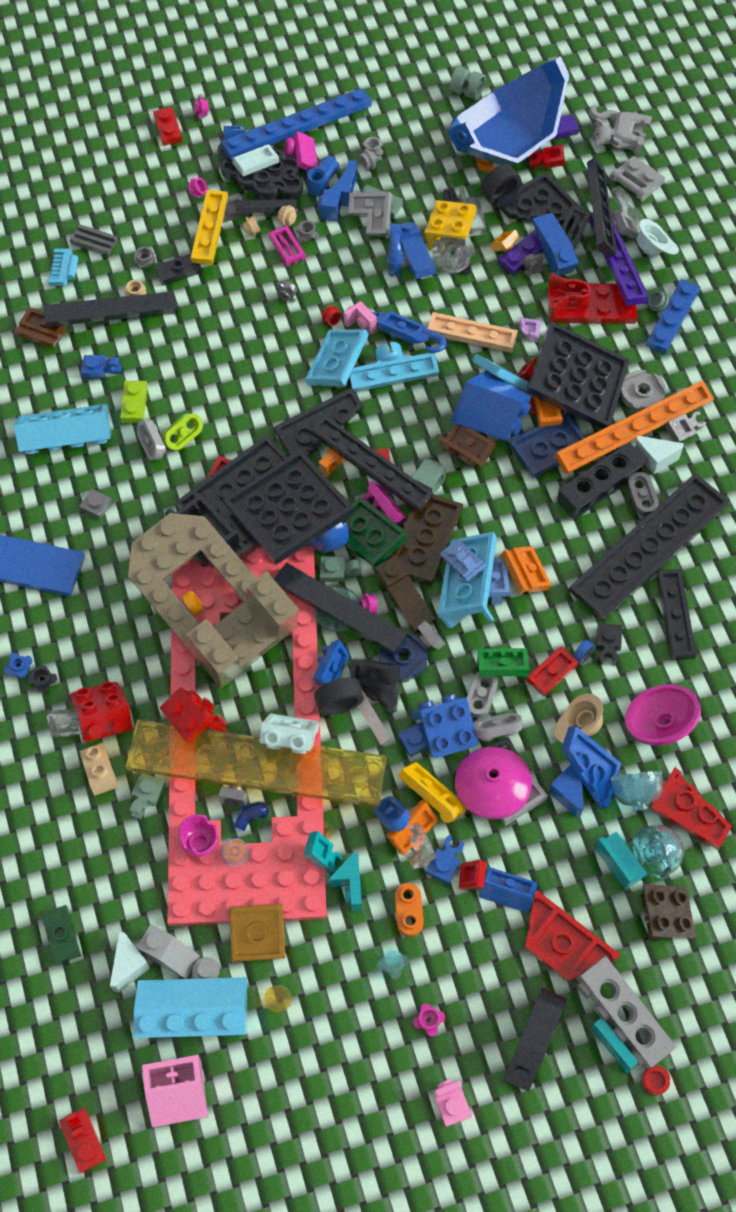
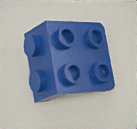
M456 694L442 697L441 703L433 704V700L418 704L419 709L412 710L413 719L422 720L429 751L433 758L470 749L478 745L467 697L456 698Z

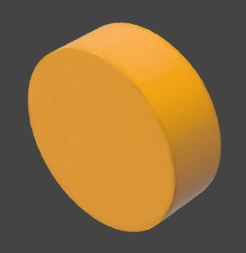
M188 591L182 595L186 606L194 615H198L203 611L204 607L194 592Z

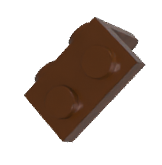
M456 423L446 438L440 434H437L435 437L440 441L438 444L440 447L454 456L459 453L457 457L473 468L476 464L483 467L497 445L473 429Z

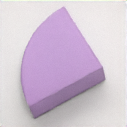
M520 318L519 328L521 333L527 339L538 343L541 320Z

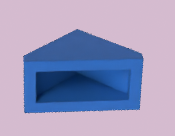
M570 764L551 784L549 794L575 817H581L584 809L582 781Z

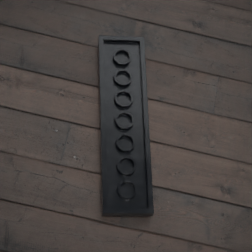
M694 473L569 586L568 591L604 622L651 579L657 571L664 567L729 506L731 501Z

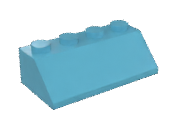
M108 404L18 416L13 425L19 452L25 451V454L37 453L39 449L48 448V451L59 450L64 445H71L73 448L84 446V442L93 441V444L106 443L107 439L111 437Z
M247 977L138 981L134 1005V1038L247 1034Z

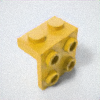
M436 200L434 209L430 214L429 223L424 231V240L427 241L428 250H437L441 237L466 239L477 211L476 205Z

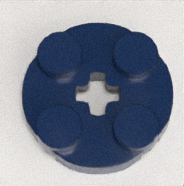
M407 633V638L395 655L380 647L379 662L400 665V682L405 683L410 681V679L418 677L426 668L428 660L426 645L414 634ZM408 653V660H399L398 654Z

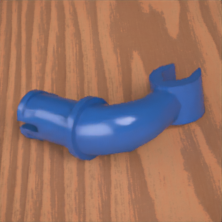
M390 224L389 254L386 258L389 263L388 274L394 277V272H396V277H398L402 273L401 264L404 260L401 254V224Z

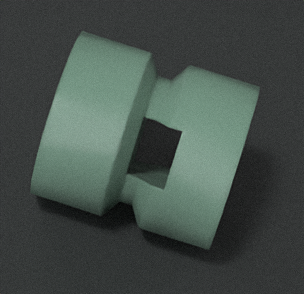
M457 66L452 75L449 89L453 93L459 95L465 93V97L478 100L483 91L486 76L475 71L470 73V69Z

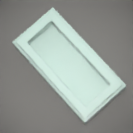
M269 144L233 158V164L242 176L279 163V156Z

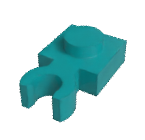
M314 831L309 833L304 856L319 869L325 868L329 874H333L339 869L336 867L335 862L343 860L340 853L332 852L333 844L320 832Z

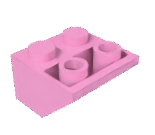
M198 1055L142 1065L145 1096L152 1128L208 1118L202 1063Z

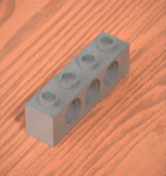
M606 956L600 958L576 978L580 983L577 985L580 992L587 999L590 997L596 1004L595 1011L600 1018L610 1022L616 1035L632 1051L631 1053L637 1059L639 1067L643 1066L645 1069L654 1067L676 1048V1045ZM602 984H607L612 990V995L609 999L604 998L600 993ZM620 1006L625 1007L629 1012V1018L626 1022L618 1017ZM638 1029L643 1030L647 1036V1040L643 1045L639 1044L635 1038Z

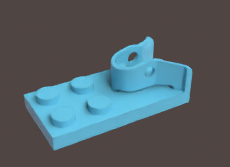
M494 532L458 538L486 565L483 570L468 582L446 562L438 615L448 629L453 628L467 615L481 612L489 622L494 621V618L487 609L497 542ZM457 539L450 540V544H452Z

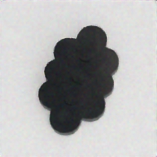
M221 143L218 145V157L222 161V176L236 181L240 189L253 190L254 195L264 200L273 199L278 195L286 199H294L303 193V181L299 177L300 167H298L297 161L284 157L280 149L272 148L279 156V163L242 176L234 166L233 160H230L221 148Z

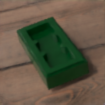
M64 905L41 913L54 964L59 965L81 957L68 906Z

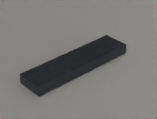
M681 569L659 570L656 573L671 660L695 659L697 653Z

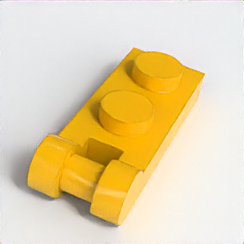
M417 762L401 770L398 777L409 788L419 794L427 804L433 806L440 813V817L445 823L452 822L456 817H460L466 812V808L459 798Z

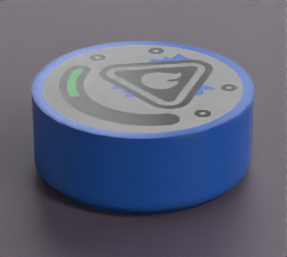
M585 640L578 646L573 655L579 662L578 664L583 665L590 658L595 645Z

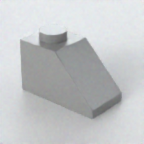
M150 924L137 946L138 951L143 957L183 979H188L195 962L200 958L199 954L180 940Z

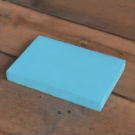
M329 330L305 378L307 385L345 386L369 334L367 331Z

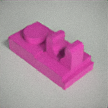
M371 481L368 487L369 491L362 498L368 503L374 499L372 506L377 510L382 508L383 511L381 513L393 522L400 525L405 522L407 517L381 485Z

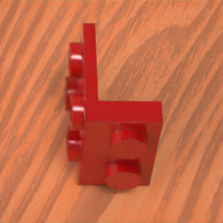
M104 682L95 687L80 688L70 694L71 701L78 715L84 743L133 730L129 704L118 682Z
M179 687L159 707L182 739L189 744L207 727L226 737L230 734L226 728L228 725L226 720L221 715L214 713V705L207 698L204 697L202 699L194 690L189 692Z

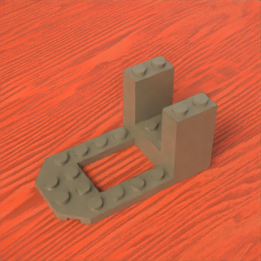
M169 513L132 542L128 578L221 689L297 628L298 607L267 571L256 578L204 516ZM200 552H202L244 602L214 627L207 619L199 623L164 582V580Z

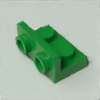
M527 648L478 649L477 668L479 669V677L529 676Z

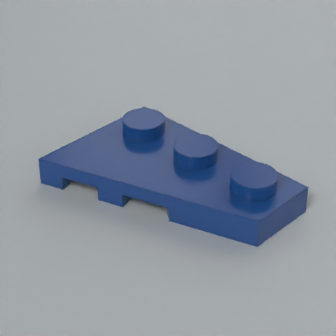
M568 727L561 750L600 809H608L621 762L578 727Z

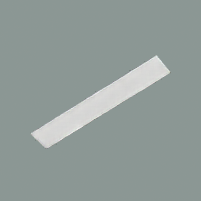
M363 693L364 701L358 705V708L380 745H382L390 736Z

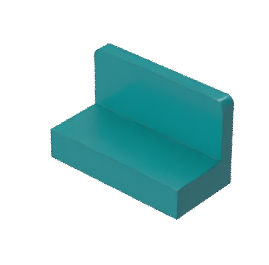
M617 831L607 838L602 836L597 840L594 848L624 890H627L647 876V872Z

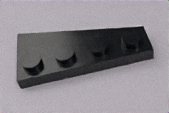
M350 388L274 426V432L289 456L302 450L308 457L323 444L310 434V429L324 415L343 427L363 409V404L354 390Z

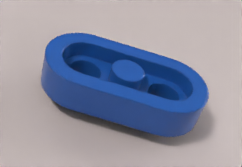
M388 796L383 798L374 808L375 815L388 830L401 831L407 827L410 814L395 797Z

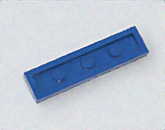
M683 279L680 280L667 307L662 312L646 342V347L663 354L667 353L700 292V286Z

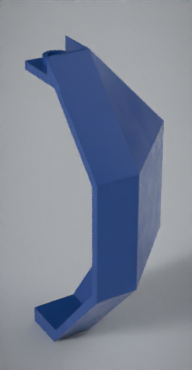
M561 56L537 66L492 91L453 118L447 132L457 151L498 165L509 164L511 166L521 162L555 137L569 80V73Z

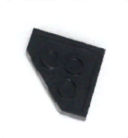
M547 172L507 193L496 201V206L509 219L532 222V219L535 217L553 213L560 225H563L572 205L581 208ZM574 211L568 226L574 222L578 214Z

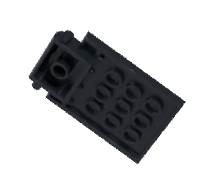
M265 436L179 498L177 506L180 510L175 512L173 509H168L165 512V516L169 513L204 516L242 560L257 549L259 545L225 506L223 499L278 465L287 457ZM202 552L194 557L202 567L210 565L214 568Z

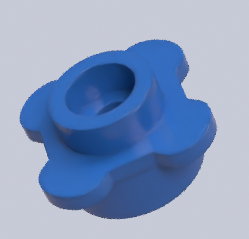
M12 653L9 656V664L4 669L5 673L17 678H25L30 671V665L33 662L32 658L28 655L24 657L19 656L17 653Z

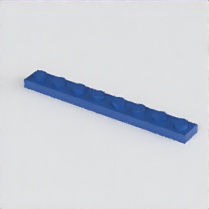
M360 88L221 141V148L230 160H233L234 157L262 146L273 145L291 138L297 131L304 133L372 106V100Z

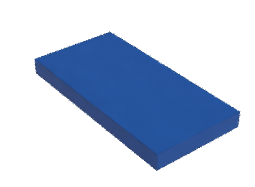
M0 535V582L71 597L85 559L84 552Z

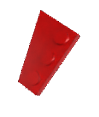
M674 767L651 806L650 811L719 850L732 826L710 803H707L697 793L698 790L692 783L689 784L681 776V772Z

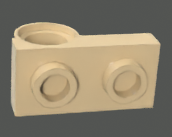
M104 742L80 751L94 796L119 787Z

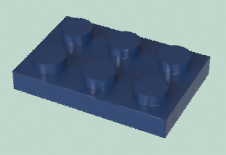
M567 412L562 414L563 421L561 425L537 426L509 440V447L532 479L560 466L554 455L558 451L586 438Z

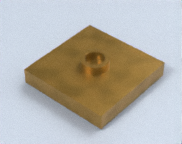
M283 903L229 907L232 962L286 958Z

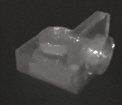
M417 822L409 826L412 834L409 840L414 850L405 855L406 860L413 869L424 867L430 861L437 858L426 832Z

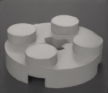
M636 370L624 378L620 396L624 404L633 413H637L664 400L666 385L659 375L655 373L653 375L648 374L646 370ZM639 388H642V390H647V393H640Z

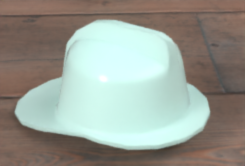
M649 219L640 221V232L636 240L638 246L646 255L657 256L661 252L678 254V246L658 224Z

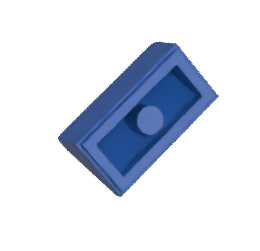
M488 867L484 879V888L480 889L479 897L528 913L538 883Z

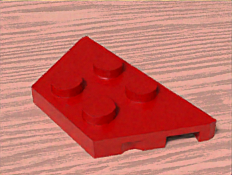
M538 890L536 891L532 904L525 950L567 983L575 980L600 958L606 956L611 963L619 958L621 954Z

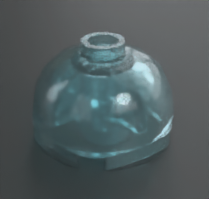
M661 771L611 776L614 796L621 804L632 806L633 811L649 809L648 804L656 802L663 792V776Z
M655 824L644 827L635 833L638 836L636 840H633L634 855L643 868L646 866L650 872L648 876L659 879L672 874L679 868L684 858V847L681 838L673 829L668 826Z

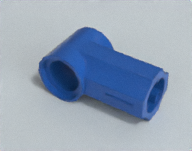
M330 155L324 157L316 168L308 171L307 190L310 195L315 197L323 195L326 185L339 169V163L335 160V157Z

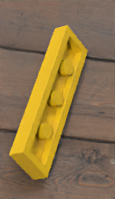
M206 191L191 254L192 263L213 265L228 201V192Z

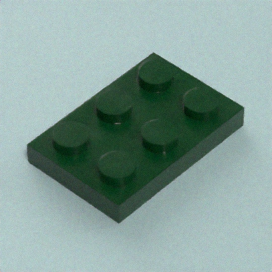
M359 496L351 504L354 507L355 513L342 521V524H347L349 532L348 542L345 545L375 568L396 551L409 538V535L404 529Z

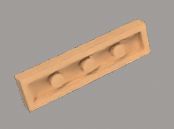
M435 312L432 313L427 328L441 334L446 339L510 353L513 352L518 330Z

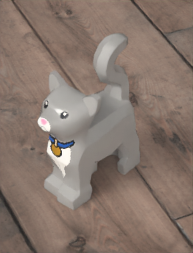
M596 105L591 106L589 115L596 121V129L591 137L595 140L596 144H610L617 148L630 149L635 156H639L646 137L642 130L644 125H650L652 117L614 110L598 113ZM611 118L614 121V128L611 129L603 121Z

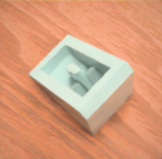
M638 436L635 448L648 460L646 467L654 475L679 460L684 443Z
M119 932L110 987L114 992L122 991L150 969L146 960L124 932Z

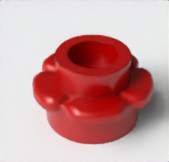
M334 305L326 307L322 311V322L329 326L336 325L342 316L339 308Z

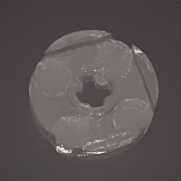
M442 237L432 245L433 262L442 272L457 273L465 269L470 263L471 255L473 254L474 256L475 253L474 244L469 237L466 239ZM453 250H456L455 254L452 256L450 253Z

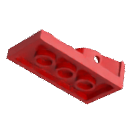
M554 273L550 274L548 282L549 323L552 321L554 323L636 324V305L626 306L617 284L586 283L582 280H568L554 275Z

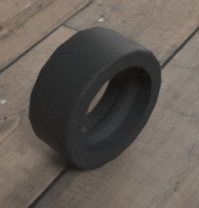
M509 164L496 166L481 182V194L490 204L496 205L497 199L520 187L521 177Z
M347 677L333 680L322 685L314 692L319 713L322 715L341 714L354 709L364 701L360 683L356 678Z

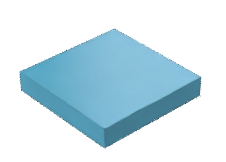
M478 354L474 356L473 363L496 377L524 391L527 390L529 382Z

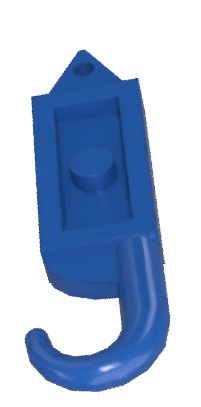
M390 310L387 313L372 312L377 317V329L411 344L423 343L428 339L439 343L437 347H426V351L432 353L441 352L447 346L445 337L427 329L423 324Z

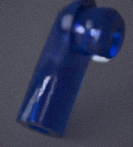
M259 801L244 805L233 827L244 832L251 819L259 817L264 819L268 816V806L264 802Z

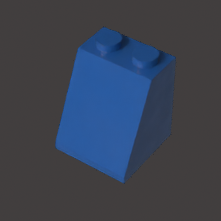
M485 370L466 381L450 421L506 441L512 436H517L522 428L520 422L530 410L531 405L529 402L532 396Z

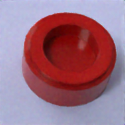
M654 1066L644 1071L641 1077V1084L648 1094L659 1096L668 1090L670 1076L664 1068Z

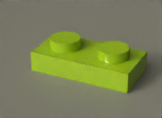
M124 381L120 415L121 423H138L140 420H144L148 389L147 381Z

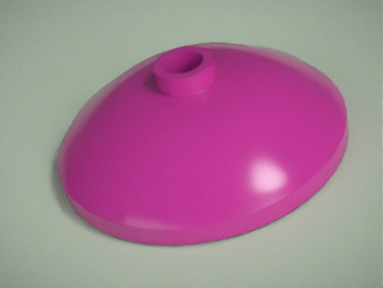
M674 684L659 685L645 690L630 703L626 711L625 723L629 733L637 741L653 746L667 745L684 738L695 728L700 719L701 708L696 695L686 687Z
M486 747L470 753L460 763L455 776V789L460 802L474 815L486 819H502L517 813L526 804L531 794L532 777L526 763L514 752L500 747ZM491 773L498 774V777L492 778L489 775Z

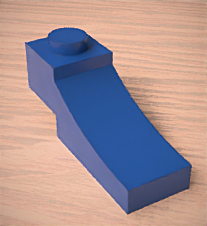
M349 160L341 178L329 190L324 189L323 197H319L317 208L321 210V219L338 221L341 206L349 207V196L354 191L357 179V161Z
M415 222L403 223L401 225V250L404 261L414 277L418 279L436 274V266L427 251L420 229Z

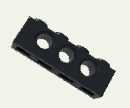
M628 442L624 446L613 450L608 457H602L597 460L590 469L582 470L572 481L564 482L558 489L556 501L573 520H576L627 485L629 477L633 473H644L648 460Z

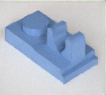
M459 539L440 553L442 558L467 582L486 567L482 560Z
M494 558L488 596L492 597V605L501 604L502 597L510 596L507 567L502 558Z

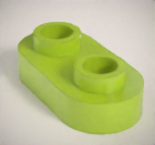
M187 413L181 416L162 434V441L165 443L166 448L169 450L182 449L202 431V419L194 413ZM188 421L191 422V427L189 429L186 425ZM172 434L175 437L174 442L170 441V436Z

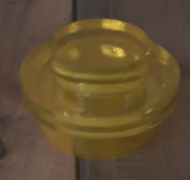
M274 985L267 990L265 1004L270 1011L281 1013L286 1011L291 1005L292 996L289 989L285 986Z

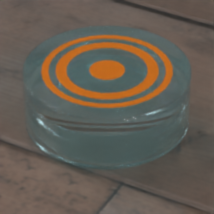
M238 838L228 840L222 848L224 861L231 866L244 864L249 856L247 844Z

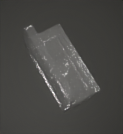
M459 188L458 203L474 204L477 209L468 236L486 234L479 196L466 198L464 188Z

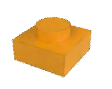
M516 230L503 232L490 246L494 252L501 250L506 252L514 246V242L520 236Z

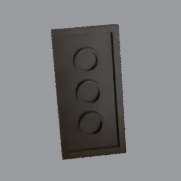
M433 495V498L419 513L413 508L411 509L403 528L408 533L409 538L392 554V557L396 555L409 573L410 579L432 586L443 560L440 553L449 545L464 504Z

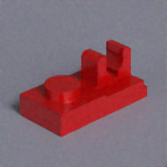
M85 1107L59 1120L79 1173L82 1174L107 1161Z

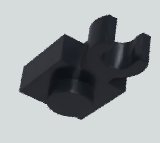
M598 623L596 629V649H602L598 662L600 665H603L604 657H610L612 659V666H616L618 660L616 651L621 650L622 625Z

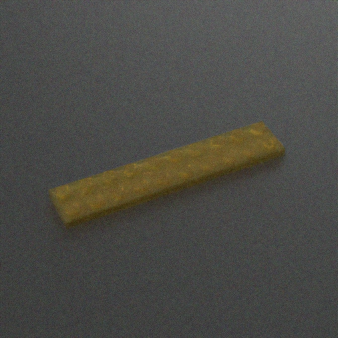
M137 720L126 768L129 771L373 807L380 806L387 756L316 745L310 751H306V753H294L291 751V748L281 747V749L267 748L266 744L259 743L260 737L204 730L189 744L182 739L171 724Z

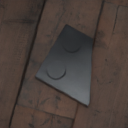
M358 658L351 659L350 678H356L359 681L361 689L367 697L373 701L377 700L387 707L386 710L388 712H397L400 665Z

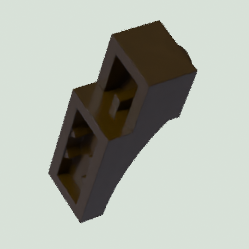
M396 555L375 567L376 576L388 591L389 598L415 634L420 632L418 626L424 621L430 625L435 622V617L421 598L409 577V573Z

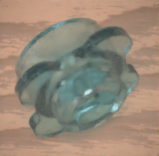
M389 947L386 949L383 959L378 961L377 967L380 971L390 974L392 979H399L402 969L409 964V958L396 951L395 948ZM391 961H395L396 964L392 966Z

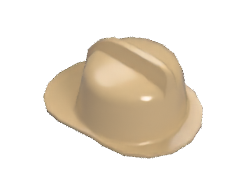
M586 693L573 699L555 726L554 734L557 740L561 743L564 742L568 727L576 726L587 736L596 734L603 724V703L600 698L594 694Z

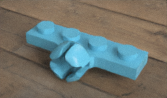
M390 342L391 348L389 353L386 343H383L376 348V363L353 368L349 376L351 388L354 392L439 376L435 353L431 352L405 357L400 344L397 342Z

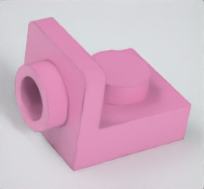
M361 301L348 307L344 312V325L347 328L357 322L358 326L362 330L365 329L370 335L377 331V317Z
M450 1079L437 1085L438 1089L434 1091L433 1096L445 1127L472 1117L460 1081L454 1083Z

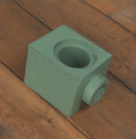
M425 458L412 478L435 495L445 480L446 468L437 461Z

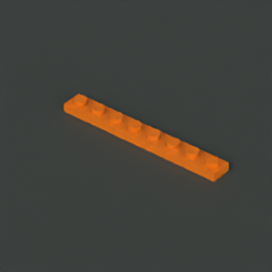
M702 380L558 451L554 456L566 475L624 446L628 442L636 440L638 436H644L664 426L667 422L710 403L714 398Z

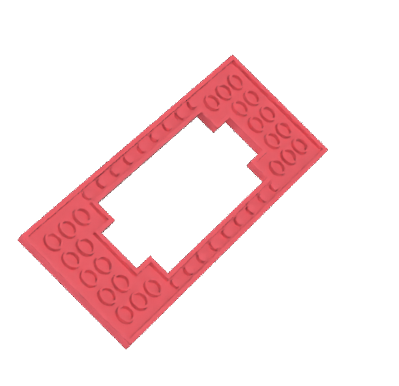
M310 545L304 546L277 565L273 563L262 548L255 549L242 559V562L256 578L267 571L274 579L287 562L315 579L314 548ZM192 558L172 574V591L188 610L189 608L186 606L182 595L192 591L201 601L204 607L202 612L194 615L190 611L199 623L207 619L214 627L221 621V617H226L244 603L215 568H212L210 565L202 567L195 558ZM284 591L299 609L297 628L287 635H293L295 717L320 721V713L314 698V692L319 686L313 679L318 668L316 609ZM171 630V695L179 687L189 692L191 690L196 692V658ZM320 722L312 749L303 754L296 753L297 816L272 817V842L244 843V847L242 846L243 853L239 857L241 859L237 861H232L226 857L225 848L228 844L221 845V820H208L217 827L218 843L214 851L207 856L193 857L187 854L180 846L178 835L183 819L190 815H196V739L191 744L185 742L170 723L168 926L230 924V906L283 903L284 921L327 919L325 868L319 869L304 856L309 833L318 831L324 836ZM232 845L229 848V854L232 857H237L241 854V848L238 845ZM234 848L238 850L236 854L232 852Z

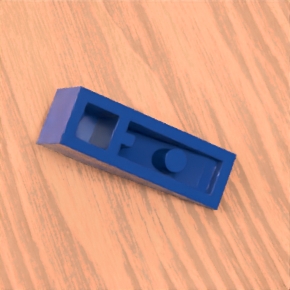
M553 213L533 218L532 222L551 273L557 276L573 273L579 262L571 241Z

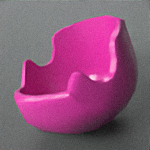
M190 815L183 819L178 835L181 848L193 857L207 856L214 851L218 843L216 825L209 822L205 815Z

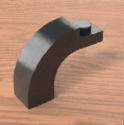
M543 987L541 988L503 1080L523 1090L530 1091L567 998Z

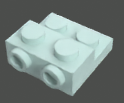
M270 713L262 722L259 743L266 744V747L270 749L287 747L291 748V751L294 753H306V751H310L314 746V738L318 732L320 721Z

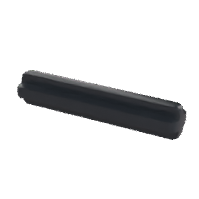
M295 199L236 201L235 209L237 213L279 212L281 207L290 205L297 211V201Z

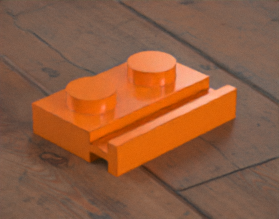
M533 546L513 548L510 551L505 549L501 553V557L519 594H523L526 591L528 593L546 591L551 587L550 580Z

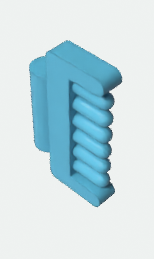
M54 249L55 259H53L51 276H49L47 281L49 286H66L68 280H74L78 256L73 255L71 249Z

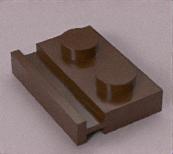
M29 307L20 320L19 327L15 328L14 331L16 336L55 349L56 343L61 340L69 325L46 327L44 312Z

